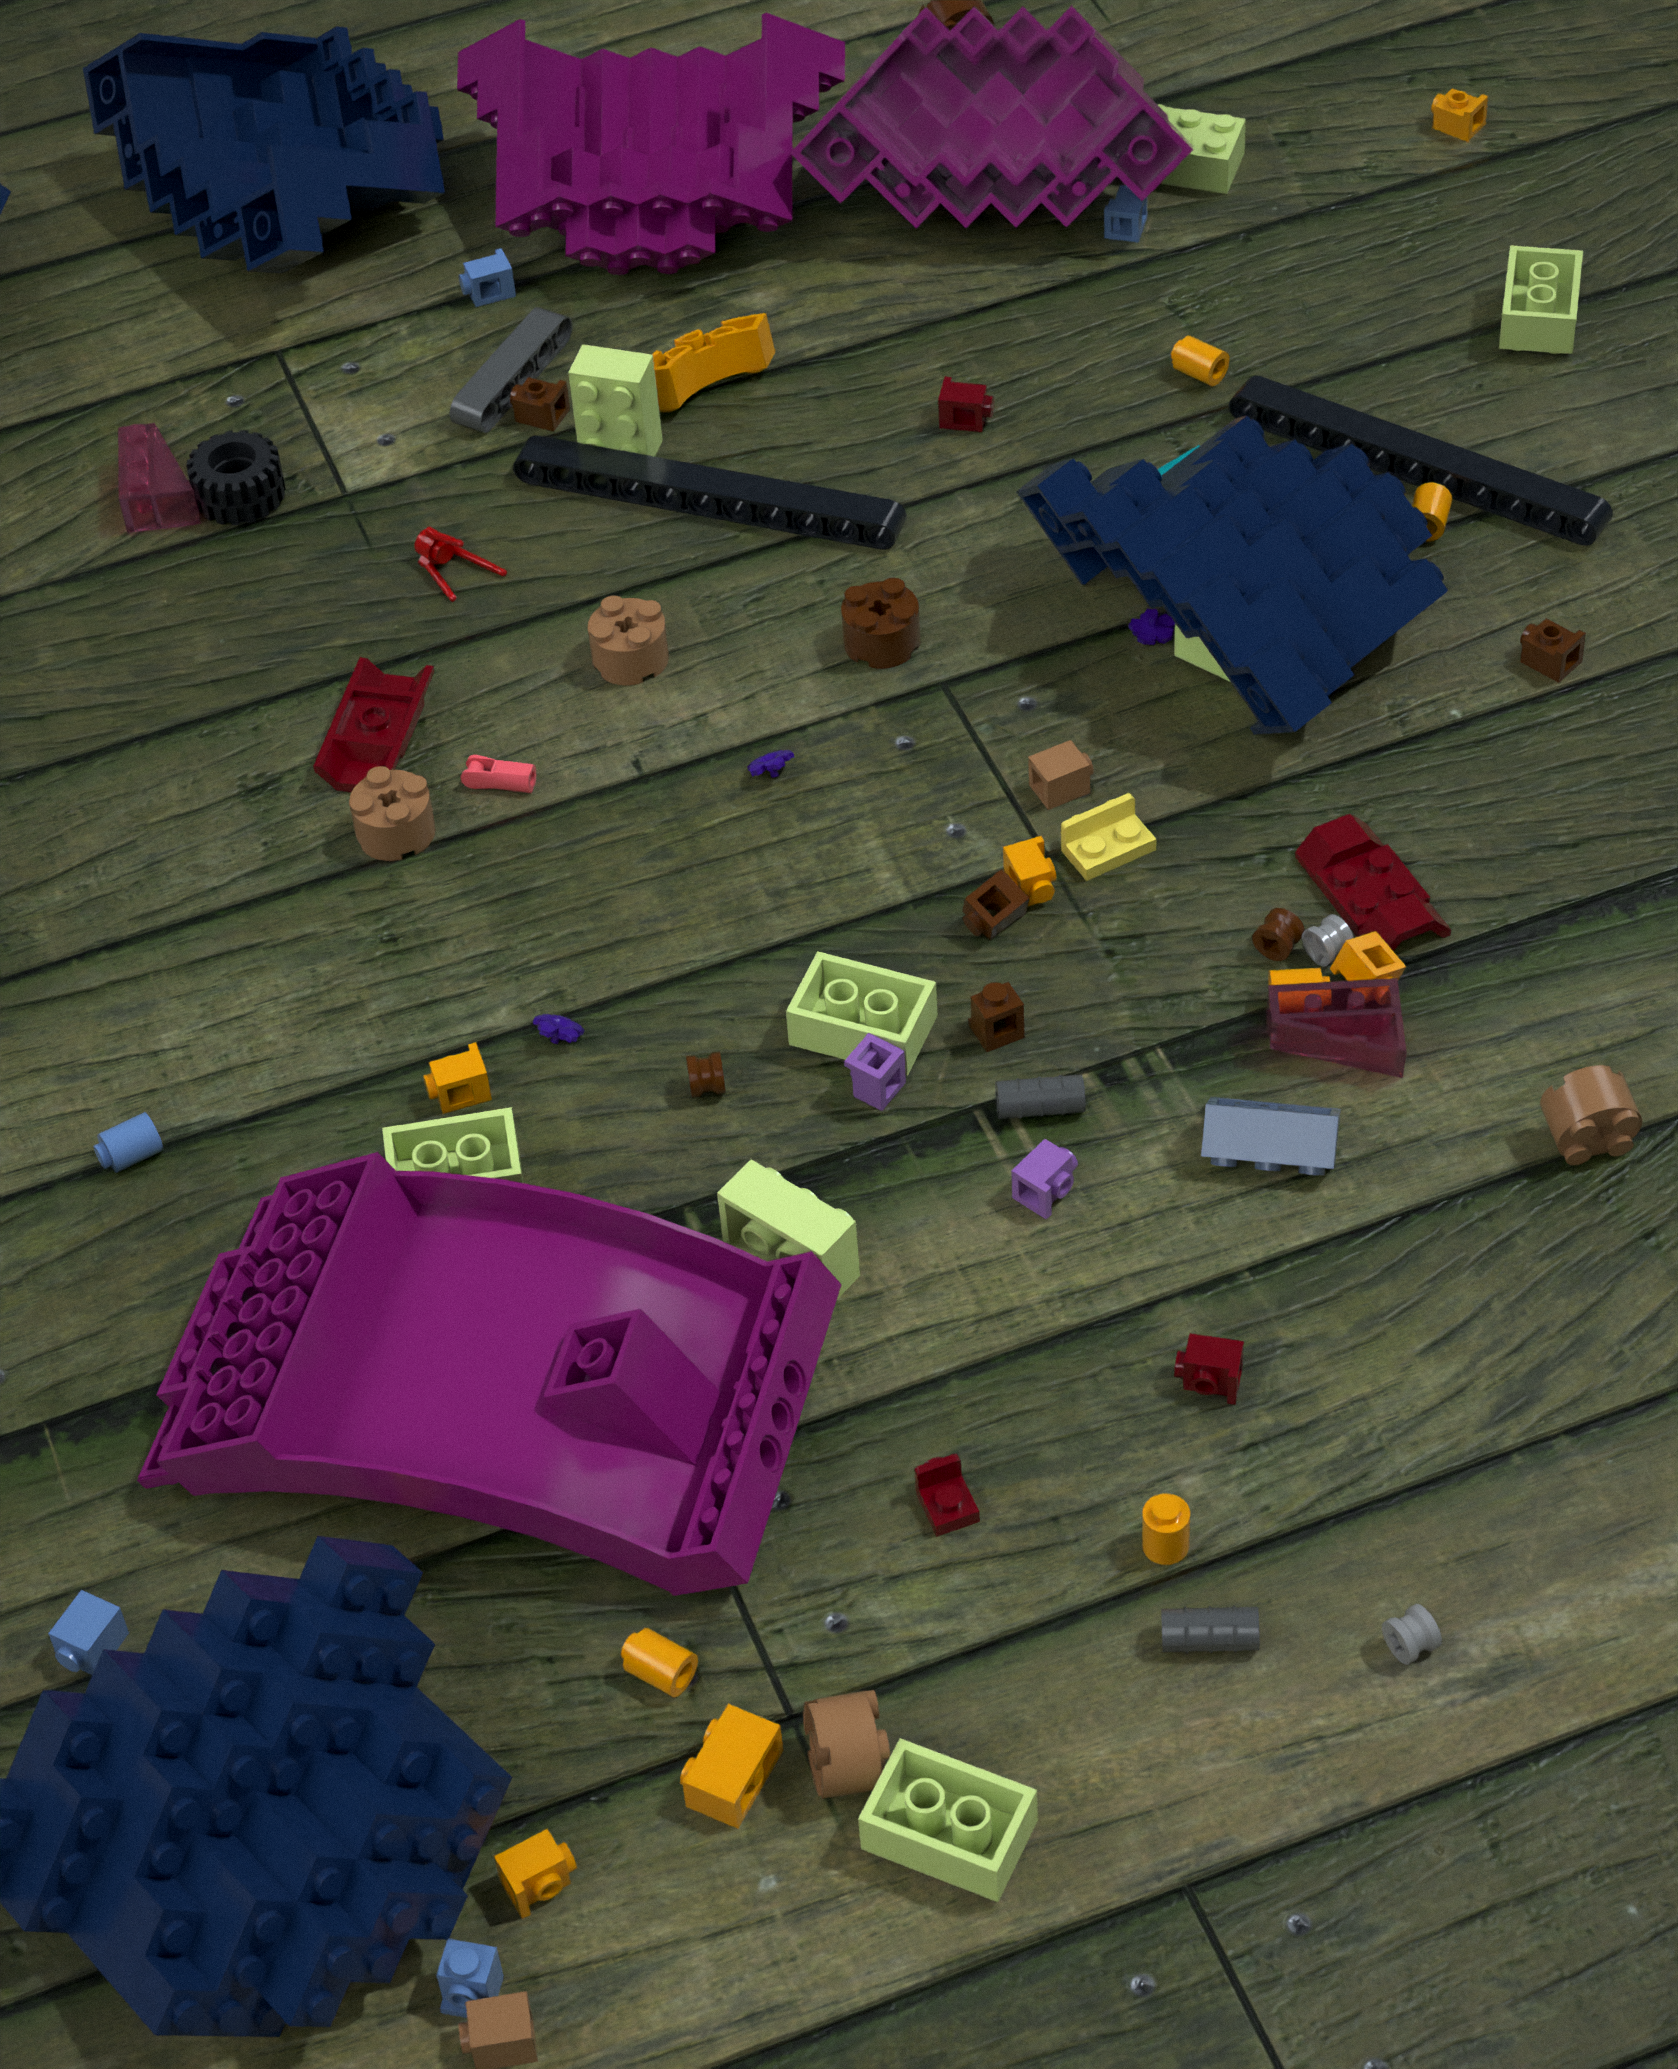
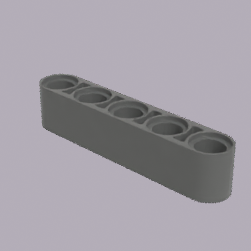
M539 307L534 308L456 394L450 407L451 421L483 433H488L512 407L510 404L512 388L516 384L523 385L528 377L536 379L568 343L572 333L571 318Z

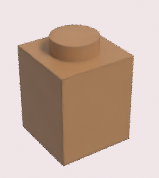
M1071 740L1028 757L1029 786L1048 810L1090 793V775H1093L1094 772L1092 762L1085 752L1081 753Z
M527 1991L466 2001L468 2021L459 2023L460 2043L463 2054L472 2053L476 2069H497L538 2062L533 2015Z

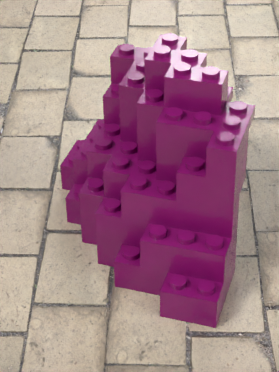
M1072 5L1047 29L1024 6L999 29L974 6L951 30L925 7L859 76L848 91L794 147L790 154L840 203L866 178L915 228L940 203L965 228L990 203L1017 227L1041 202L1067 227L1116 177L1143 201L1193 151V145L1168 120V115L1143 91L1144 78Z
M766 12L762 14V38L728 55L698 46L677 57L650 47L628 58L602 48L580 59L526 40L525 20L518 19L458 52L457 91L471 95L472 99L477 100V119L490 123L493 128L497 129L495 227L509 231V234L514 237H527L531 232L542 227L558 230L559 234L566 236V257L579 260L580 264L584 266H598L608 269V273L613 275L627 274L629 270L640 265L657 268V271L663 274L676 273L678 269L689 264H697L701 259L714 254L715 234L726 232L729 227L738 223H748L757 226V229L763 232L777 230L779 226L792 221V155L790 152L792 151L793 123L803 121L805 117L819 111V93L827 92L832 87L845 81V42Z

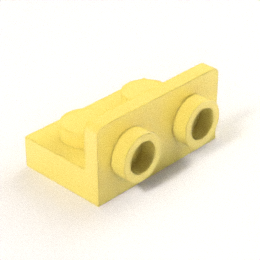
M1130 793L1116 799H1111L1082 814L1074 815L1061 823V851L1086 881L1156 851V838L1136 816L1135 798Z

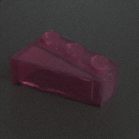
M133 424L118 427L119 503L127 533L201 524L193 489L156 424Z
M1397 978L1268 985L1266 1016L1270 1049L1403 1078L1407 1051Z

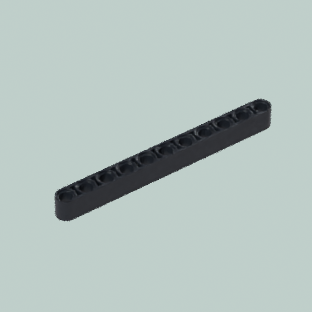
M1255 375L1248 378L1228 404L1229 411L1235 419L1248 416L1250 419L1258 422L1263 431L1288 440H1296L1297 443L1321 452L1353 444L1354 447L1360 448L1366 454L1370 461L1369 468L1382 474L1389 472L1391 476L1393 475L1399 480L1418 487L1425 483L1441 484L1450 491L1454 500L1579 545L1587 546L1594 543L1613 516L1610 504L1597 495L1262 376Z
M534 435L529 437L513 463V472L516 477L530 485L880 550H887L895 544L907 517L903 506L890 499Z

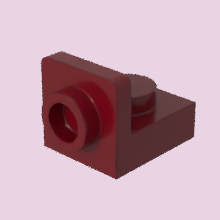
M958 1454L929 1459L914 1469L916 1495L936 1537L980 1522V1512L962 1476V1465Z

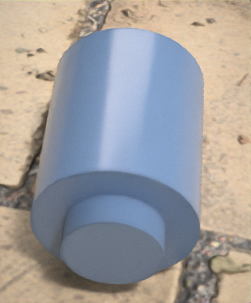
M146 1112L97 1134L99 1143L93 1146L102 1167L106 1169L111 1166L115 1173L164 1150L160 1136Z

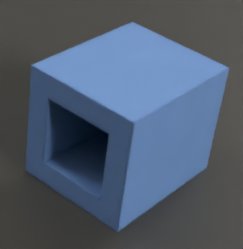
M81 1590L48 1634L56 1653L55 1658L62 1666L73 1672L83 1670L93 1675L103 1649L117 1650L129 1634L120 1607Z

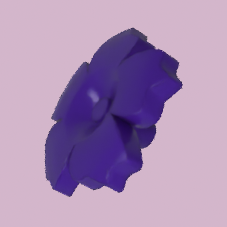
M1149 608L1146 609L1145 613L1140 614V619L1132 618L1129 623V629L1134 636H1137V642L1146 645H1155L1156 640L1159 643H1167L1172 640L1173 629L1175 628V622L1171 616L1162 614L1159 617L1156 609L1151 610Z
M778 750L758 757L747 768L751 772L752 777L755 775L759 776L767 770L771 778L779 776L777 770L786 766L785 762L795 758L790 750Z
M542 1014L535 1016L533 1024L538 1025L539 1034L547 1038L551 1037V1042L554 1044H558L560 1039L566 1040L569 1043L577 1042L578 1037L584 1033L581 1025L564 1016Z

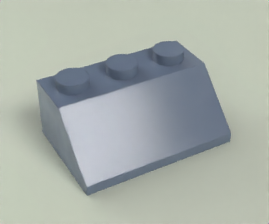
M1211 1097L1205 1106L1201 1157H1211V1165L1237 1167V1160L1254 1161V1168L1259 1170L1281 1171V1164L1299 1166L1298 1173L1325 1175V1168L1334 1169L1341 1109Z

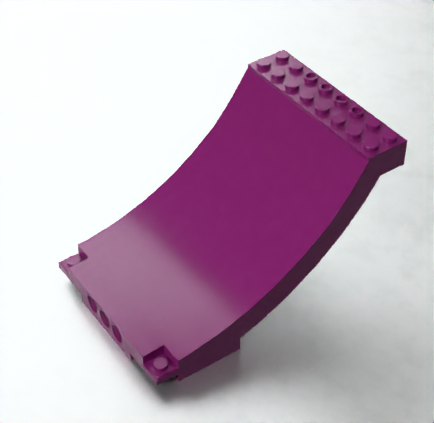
M378 1152L280 1177L273 1195L260 1198L239 1248L219 1253L157 1392V1396L169 1408L137 1481L145 1489L168 1484L174 1485L179 1482L193 1496L213 1493L268 1491L325 1494L395 1503L463 1517L530 1535L596 1559L663 1588L673 1596L748 1584L842 1284L812 1251L765 1261L714 1237L637 1210L571 1192L504 1179L433 1171H396Z

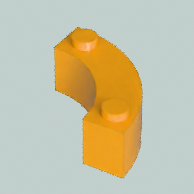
M766 313L721 321L722 327L706 334L697 329L675 339V347L664 354L659 350L655 351L652 355L659 412L668 413L675 411L695 392L723 378L743 372L758 373L767 369L775 354V348Z

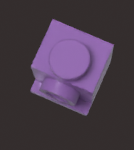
M870 1033L864 1037L844 1061L845 1067L851 1069L853 1096L880 1111H883L906 1083L904 1050Z
M1044 1139L1011 1170L1012 1198L1044 1219L1049 1218L1052 1215V1203L1057 1198L1061 1199L1066 1196L1073 1185V1171L1078 1167L1076 1157L1068 1149L1059 1148Z

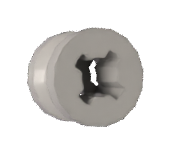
M1335 914L1325 917L1321 921V926L1309 927L1302 933V942L1307 954L1317 965L1322 967L1333 963L1345 941L1354 938L1346 922Z
M1414 1604L1407 1608L1405 1616L1400 1619L1391 1617L1382 1624V1633L1387 1646L1393 1655L1405 1665L1416 1661L1421 1651H1433L1442 1644L1441 1633L1435 1620L1420 1604Z

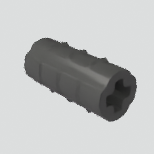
M1060 1074L1057 1077L1041 1078L1039 1076L1032 1079L1017 1078L1016 1080L995 1082L998 1119H1021L1022 1117H1042L1044 1115L1056 1114L1063 1116L1069 1113L1085 1112L1086 1109L1082 1075L1062 1076Z
M1209 1605L1207 1608H1187L1185 1606L1184 1608L1161 1609L1163 1652H1185L1188 1654L1189 1652L1209 1651L1210 1653L1213 1651H1234L1236 1653L1237 1651L1260 1650L1258 1607H1235L1233 1605L1232 1607L1212 1608Z

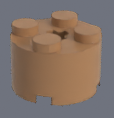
M608 596L601 601V607L591 615L588 622L592 664L594 668L601 672V677L613 684L636 685L643 683V677L654 673V677L662 673L669 661L665 618L660 604L653 600L622 599L619 596Z
M378 766L370 769L367 777L361 780L352 790L349 806L355 835L361 844L362 850L367 855L378 860L397 861L403 859L402 854L414 850L416 855L430 845L435 836L436 829L429 789L424 777L403 770H389L387 767Z
M1605 1065L1581 1068L1563 1077L1565 1084L1555 1092L1551 1085L1543 1093L1540 1107L1556 1146L1569 1165L1583 1164L1591 1156L1607 1152L1610 1156H1621L1633 1148L1632 1139L1641 1129L1642 1117L1624 1075L1620 1071H1618V1074H1615L1610 1066Z
M874 1690L818 1698L804 1702L805 1735L809 1734L811 1749L807 1751L815 1789L818 1796H821V1799L873 1791L886 1766L885 1760L890 1758L887 1733L885 1729L876 1730L874 1720L879 1719V1707Z

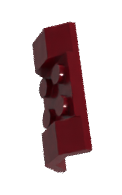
M359 657L313 765L314 772L335 790L352 792L355 786L367 777L370 769L384 766L389 770H395L399 758L403 759L425 705L424 697L435 672L434 666L426 665L415 677L384 674L369 659Z
M1352 814L1344 815L1314 827L1295 851V858L1357 937L1376 931L1394 951L1402 941L1429 930L1442 938L1451 936L1450 927L1430 904V896L1388 844L1383 845L1367 823Z

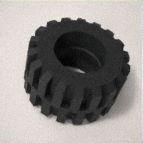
M240 430L239 432L226 431L225 434H216L211 436L210 440L200 442L197 445L198 449H193L189 454L190 459L187 460L186 467L194 504H196L198 512L204 514V517L210 521L216 519L217 523L223 525L226 523L240 525L242 522H255V519L259 517L264 518L268 516L270 510H276L280 506L279 501L284 499V490L286 488L278 449L276 446H273V442L269 438H263L260 433L250 434L246 430Z

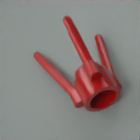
M429 526L420 532L415 541V550L421 555L418 564L429 572L450 601L454 602L456 595L434 564L447 563L453 554L504 577L507 575L505 569L462 549L461 547L464 546L462 540L441 533Z

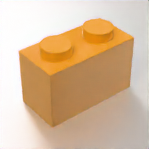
M728 1704L719 1720L714 1718L708 1725L703 1739V1747L696 1758H689L682 1770L680 1784L683 1785L686 1807L739 1829L783 1752L781 1726Z

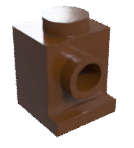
M528 377L523 385L516 384L510 394V404L513 406L515 422L554 432L570 411L567 382L559 380L557 384Z
M1547 618L1538 626L1531 623L1524 629L1520 638V643L1522 644L1520 662L1560 683L1582 663L1586 633L1581 630L1573 633Z
M1001 869L965 898L962 911L965 914L963 921L974 935L979 936L983 933L991 940L1017 918H1022L1026 915L1029 897ZM987 910H995L997 914L993 917Z
M998 982L989 983L980 993L970 996L971 1018H968V1025L986 1052L1025 1038L1024 1004L1009 982L1004 984ZM1003 1019L1007 1027L994 1031L993 1023Z

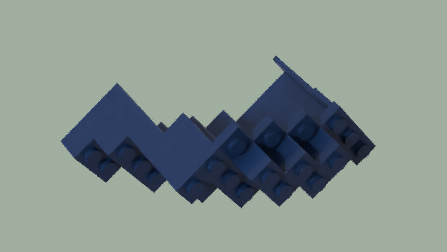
M336 26L317 38L261 32L242 44L139 33L83 68L94 134L116 137L124 189L146 191L150 213L172 214L175 235L197 237L201 259L236 261L245 256L247 272L282 274L324 252L322 235L352 220L350 211L372 212L391 201L424 204L445 193L437 151V143L444 140L438 107L429 106L427 92H413L412 85L402 84L400 70L388 69L386 71L385 64L376 63L374 49L361 48L352 53L347 27Z
M1248 416L1234 419L1162 476L1152 463H1146L1144 459L1109 468L1090 482L1092 476L1087 467L1080 461L1076 462L1074 458L1051 464L1017 490L1018 496L1082 585L1086 584L1106 567H1109L1116 578L1129 576L1150 608L1164 606L1185 638L1199 637L1257 718L1258 722L1250 727L1254 735L1296 732L1332 703L1328 695L1354 676L1350 669L1448 591L1442 582L1444 580L1442 572L1433 562H1428L1427 559L1411 561L1408 557V554L1432 535L1426 527L1428 522L1419 509L1412 507L1405 497V487L1398 478L1393 475L1391 476L1389 472L1374 475L1369 468L1370 461L1366 454L1360 448L1354 447L1353 444L1326 450L1314 460L1309 450L1303 444L1297 443L1296 440L1268 446L1263 439L1265 433L1262 427Z
M317 1536L299 1579L221 1570L203 1614L163 1609L144 1653L103 1649L85 1693L43 1690L6 1778H0V1903L24 1932L67 1933L153 2034L157 2036L280 2037L285 2023L291 2027H331L350 1982L390 1983L409 1939H449L468 1897L463 1888L512 1780V1776L417 1688L435 1643L405 1616V1613L423 1572L393 1545Z

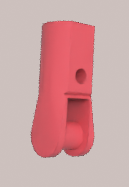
M471 755L466 761L468 769L462 772L460 778L461 782L471 789H499L532 794L536 783V768L534 764L495 760L480 755Z

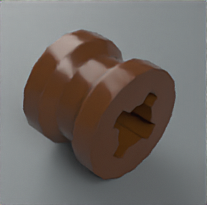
M1275 908L1265 917L1264 924L1260 925L1254 932L1252 941L1255 948L1266 958L1273 961H1283L1292 952L1293 945L1300 941L1305 928L1302 921L1294 913L1284 908Z
M720 1051L712 1052L707 1058L699 1059L695 1055L686 1056L692 1098L701 1097L704 1092L713 1091L717 1095L726 1093Z

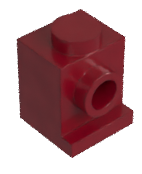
M945 376L938 398L939 428L983 432L986 418H992L994 412V396L987 395V385L952 382V377Z
M1189 1333L1186 1351L1178 1350L1174 1377L1183 1378V1390L1195 1391L1203 1395L1227 1396V1404L1236 1405L1243 1371L1244 1341Z

